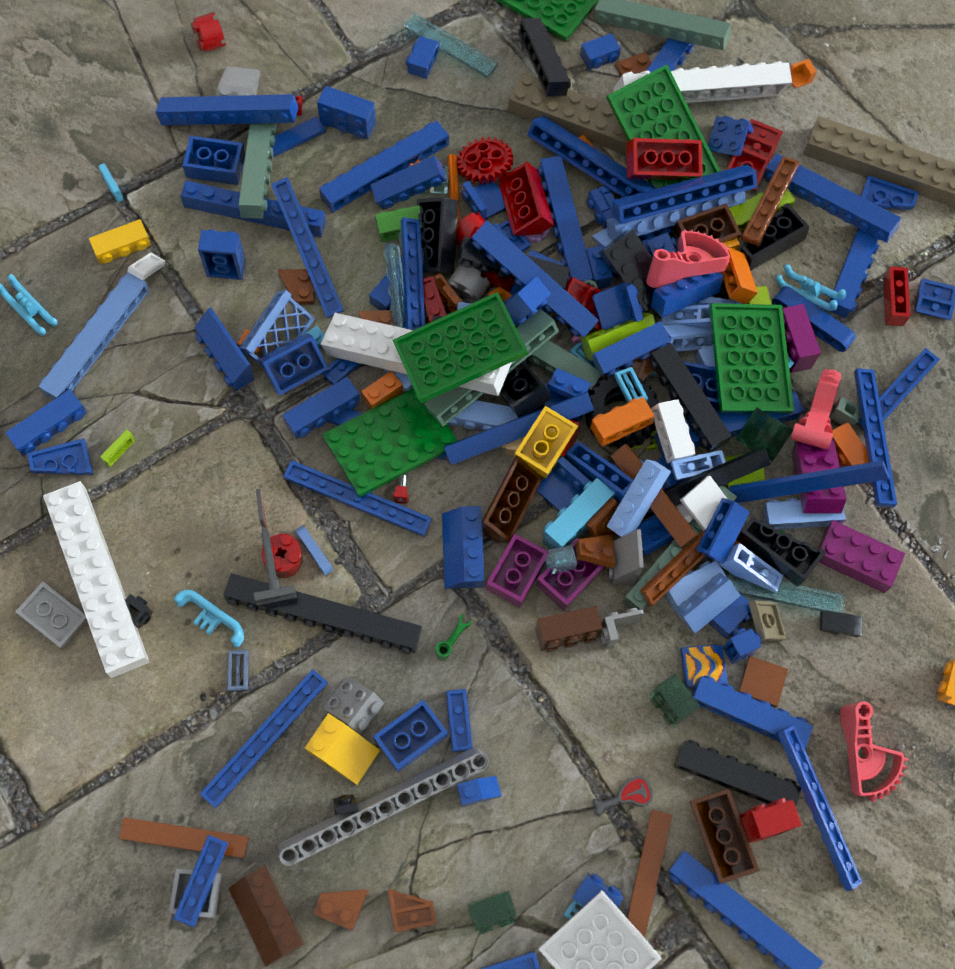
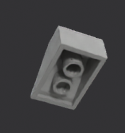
M226 66L218 84L216 96L257 95L261 71L258 69Z
M637 529L613 541L616 564L613 568L608 567V579H611L612 585L636 584L643 570L641 529Z

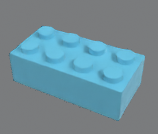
M596 478L594 482L589 481L583 488L584 492L581 495L576 494L570 501L571 505L567 509L565 507L562 508L557 514L558 518L554 522L551 520L544 527L542 544L557 557L587 530L586 523L611 497H614L615 493L600 479Z

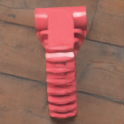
M684 229L681 232L677 245L678 252L671 251L669 253L664 249H658L654 252L646 283L652 288H660L685 277L723 272L729 263V247H724V243H719V239H714L712 235L707 236L706 232L702 234L699 233V230L693 232L692 229L690 231Z
M824 369L822 371L811 410L805 414V417L799 420L798 424L795 423L791 440L829 450L833 437L829 416L840 384V372H836L833 369Z
M862 701L844 705L840 710V719L847 743L851 792L856 796H867L871 802H874L876 798L883 799L884 795H890V790L896 789L895 784L901 783L898 777L905 776L901 770L907 769L903 762H907L909 759L904 757V754L873 744L872 726L870 725L873 708L868 702ZM859 748L863 751L862 758L858 756ZM886 755L893 756L892 769L884 783L872 791L863 793L861 780H869L877 776L884 767Z

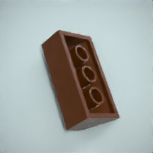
M515 456L481 522L483 533L495 542L509 543L543 479L540 474L518 456Z
M729 789L689 801L719 884L737 880L760 871Z
M262 866L249 873L228 888L265 967L304 946L303 940L266 866Z

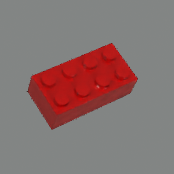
M633 138L626 142L627 179L691 180L702 177V140Z
M785 798L773 801V803L766 806L762 804L753 807V809L739 815L749 843L777 836L802 826L794 801L786 802Z

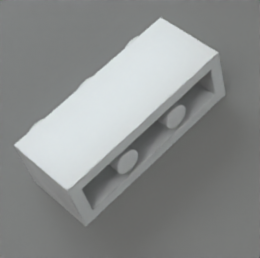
M679 400L658 403L651 408L655 415L653 420L667 463L695 455V446L691 441L689 427L685 422L683 408Z

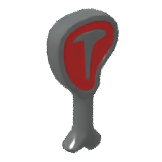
M637 776L624 783L617 796L605 801H598L594 798L592 801L595 806L594 814L601 816L605 809L618 804L631 803L639 807L647 806L653 797L648 781L642 776Z

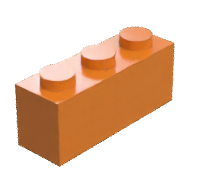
M729 248V263L725 271L721 272L729 299L748 304L758 293L745 254Z
M644 397L635 398L624 406H616L604 415L598 414L592 419L591 430L601 447L651 425L655 415Z
M848 422L832 430V439H834L840 465L847 467L869 463L867 449Z

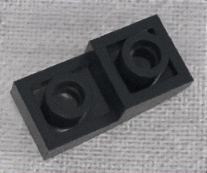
M820 611V631L835 635L842 633L857 638L862 636V617L840 612Z

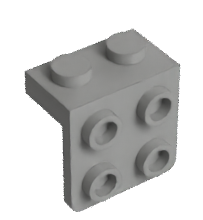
M631 608L626 610V613L618 614V612H612L606 615L607 617L601 623L603 629L599 635L601 645L604 644L605 650L614 648L619 639L616 627L638 623L644 615L643 609Z
M347 677L324 705V709L361 735L374 716L380 711L384 702L372 690Z

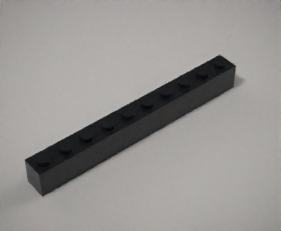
M233 573L230 574L223 594L225 600L230 605L239 606L241 604L246 606L248 610L257 612L259 609L272 617L280 615L290 622L298 620L308 627L314 628L316 625L322 627V630L326 632H341V635L347 638L355 636L361 638L360 640L365 643L371 644L373 641L380 643V646L383 648L391 649V647H395L405 654L416 653L422 633V626L297 591V598L257 606L254 593L268 590V584Z

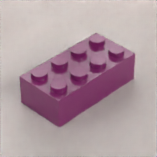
M834 439L831 441L829 450L795 441L792 450L795 475L840 468ZM844 486L799 493L803 513L841 514L847 500Z
M834 520L826 527L818 546V550L826 551L819 563L883 593L893 586L905 556L904 552Z

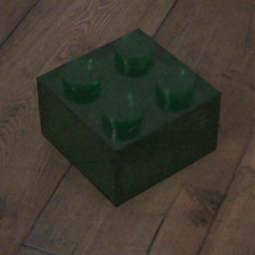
M756 407L736 440L752 451L764 446L769 460L773 462L793 432V429Z
M676 673L656 686L650 694L653 705L661 709L664 713L663 718L669 725L672 724L673 727H676L690 717L700 707Z
M509 891L467 905L474 932L479 931L480 935L492 931V926L499 924L501 928L513 924V919L517 917Z

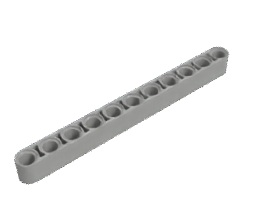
M471 748L357 804V811L335 815L282 841L278 846V855L281 863L286 866L296 864L483 771L488 766V757L480 748ZM480 755V761L473 763L474 758ZM458 765H463L462 770L455 772V768ZM445 774L441 781H436L438 775ZM426 783L423 790H417L420 784ZM401 793H407L406 798L398 799ZM383 802H388V806L386 808H379V806ZM363 812H370L366 818L360 817ZM344 821L351 822L348 827H341ZM327 830L332 831L329 836H322L323 832ZM306 840L312 841L309 846H303L302 844ZM286 850L293 851L289 856L283 855Z

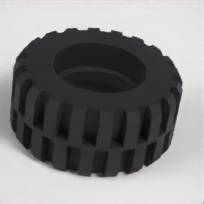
M627 374L637 396L640 397V394L633 380L631 379L630 375ZM612 375L606 377L605 381L600 380L592 388L589 395L594 411L586 413L585 417L587 418V427L590 428L593 436L595 435L591 430L592 419L598 414H606L605 407L612 402H627L615 377H612ZM638 378L648 397L646 402L651 409L659 403V400L656 399L657 395L655 391H650L651 386L648 383L644 384L642 383L643 380ZM654 420L651 425L611 442L606 446L612 447V445H615L617 449H620L624 444H627L630 448H633L635 443L636 445L642 444L644 438L648 439L654 431Z

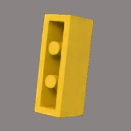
M141 219L89 238L100 265L110 263L114 259L126 257L130 253L152 246Z

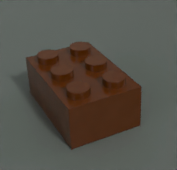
M727 203L678 220L674 228L678 240L684 229L686 231L692 229L693 232L699 230V233L702 234L706 232L707 236L712 235L714 239H719V243H725L736 238L739 240L741 232Z
M597 606L538 618L535 626L540 650H546V652L556 651L557 647L565 646V648L574 647L578 642L584 641L585 644L595 642L603 629Z

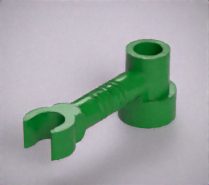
M464 614L461 615L457 627L447 641H441L436 645L435 653L439 660L444 661L450 656L452 646L461 633L470 627L472 619L467 624L462 623Z

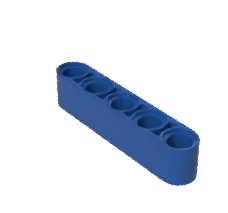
M783 286L772 299L773 305H782V308L804 304L814 334L840 352H845L856 338L855 333L788 286Z

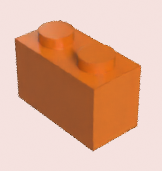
M390 371L361 391L362 401L371 410L403 394V384Z

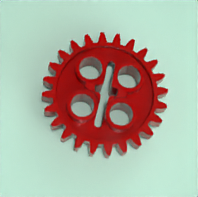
M481 137V141L474 139L475 143L468 142L469 146H463V151H459L456 161L459 174L462 175V178L466 177L467 181L472 179L473 184L479 181L480 185H482L483 181L489 184L490 180L495 183L496 178L502 179V174L508 175L507 170H511V165H513L514 158L511 147H508V143L504 144L503 140L498 142L497 137L493 140L490 137L487 140Z

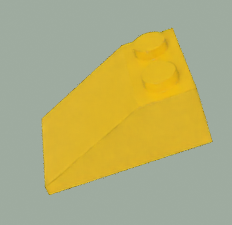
M545 406L516 450L514 458L518 456L538 474L547 478L578 428V425Z
M329 713L305 746V750L356 785L359 784L380 752L377 747Z

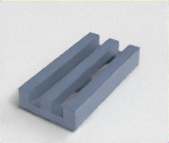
M230 650L228 651L227 691H248L249 651ZM233 655H236V686H232ZM241 655H244L243 686H240Z

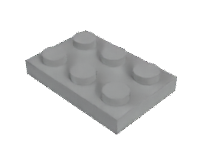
M43 581L15 611L61 649L87 622L86 615Z

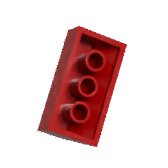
M526 161L509 172L508 175H504L502 179H498L514 236L540 235L554 226L539 171Z

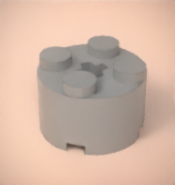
M461 264L448 280V284L458 297L465 300V303H474L476 300L481 299L490 285L486 277L483 279L480 276L481 272L474 267H463Z

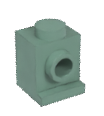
M840 397L833 405L829 418L842 425L848 422L850 426H855L860 419L858 415L860 407Z

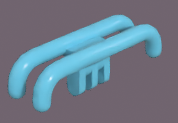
M789 264L784 265V271L791 279L800 283L801 290L786 283L781 275L778 274L775 277L777 284L781 288L788 286L813 304L828 311L837 309L836 300H843L846 297L844 289L839 290V292L833 291L820 285L819 282L813 281V279H807L806 276L795 273ZM822 293L836 300L828 303L817 297Z
M9 274L7 279L18 292L16 295L18 302L0 283V295L40 336L46 334V330L32 318L37 313L52 327L58 325L56 318H53L33 298L13 274Z
M193 590L180 591L174 597V601L179 607H183L187 602H194L203 609L193 622V624L198 626L203 620V623L200 625L201 630H205L210 625L206 631L210 635L221 622L234 631V635L231 638L233 646H241L244 640V632L241 625L232 617Z

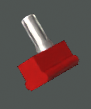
M403 475L400 477L399 486H396L393 493V501L395 503L407 504L409 502L406 475H404V481Z

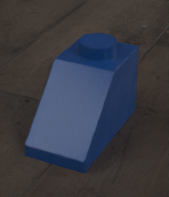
M496 776L478 778L457 784L462 808L502 797Z

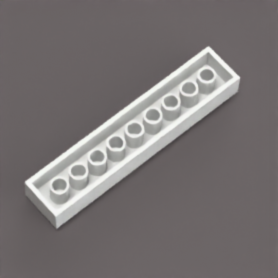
M781 61L772 64L764 62L756 65L742 64L735 67L733 65H726L721 68L716 66H710L706 69L695 67L690 70L679 68L671 71L686 103L779 96L792 83L789 63H782ZM643 71L638 74H633V72L624 73L613 88L614 92L649 74L650 71Z
M335 313L321 342V346L327 356L407 374L393 339L413 330ZM511 363L459 387L499 396Z
M79 481L43 495L106 674L113 678L150 663L137 626L133 622L132 612L129 604L126 602L125 593L85 486Z

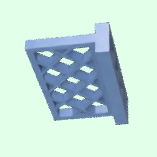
M287 290L277 291L239 347L243 354H247L259 365V357L254 354L257 347L263 346L265 356L268 354L267 345H274L276 350L279 348V344H287L293 341L289 338L288 329H296L297 337L295 339L306 333L315 319L290 297L292 294ZM288 302L293 307V314H286L285 306ZM298 315H303L308 319L304 326L299 325ZM287 316H294L295 327H288ZM278 317H282L284 328L276 329L275 321ZM284 330L286 341L278 342L277 331ZM267 332L273 333L274 343L266 344L265 335Z

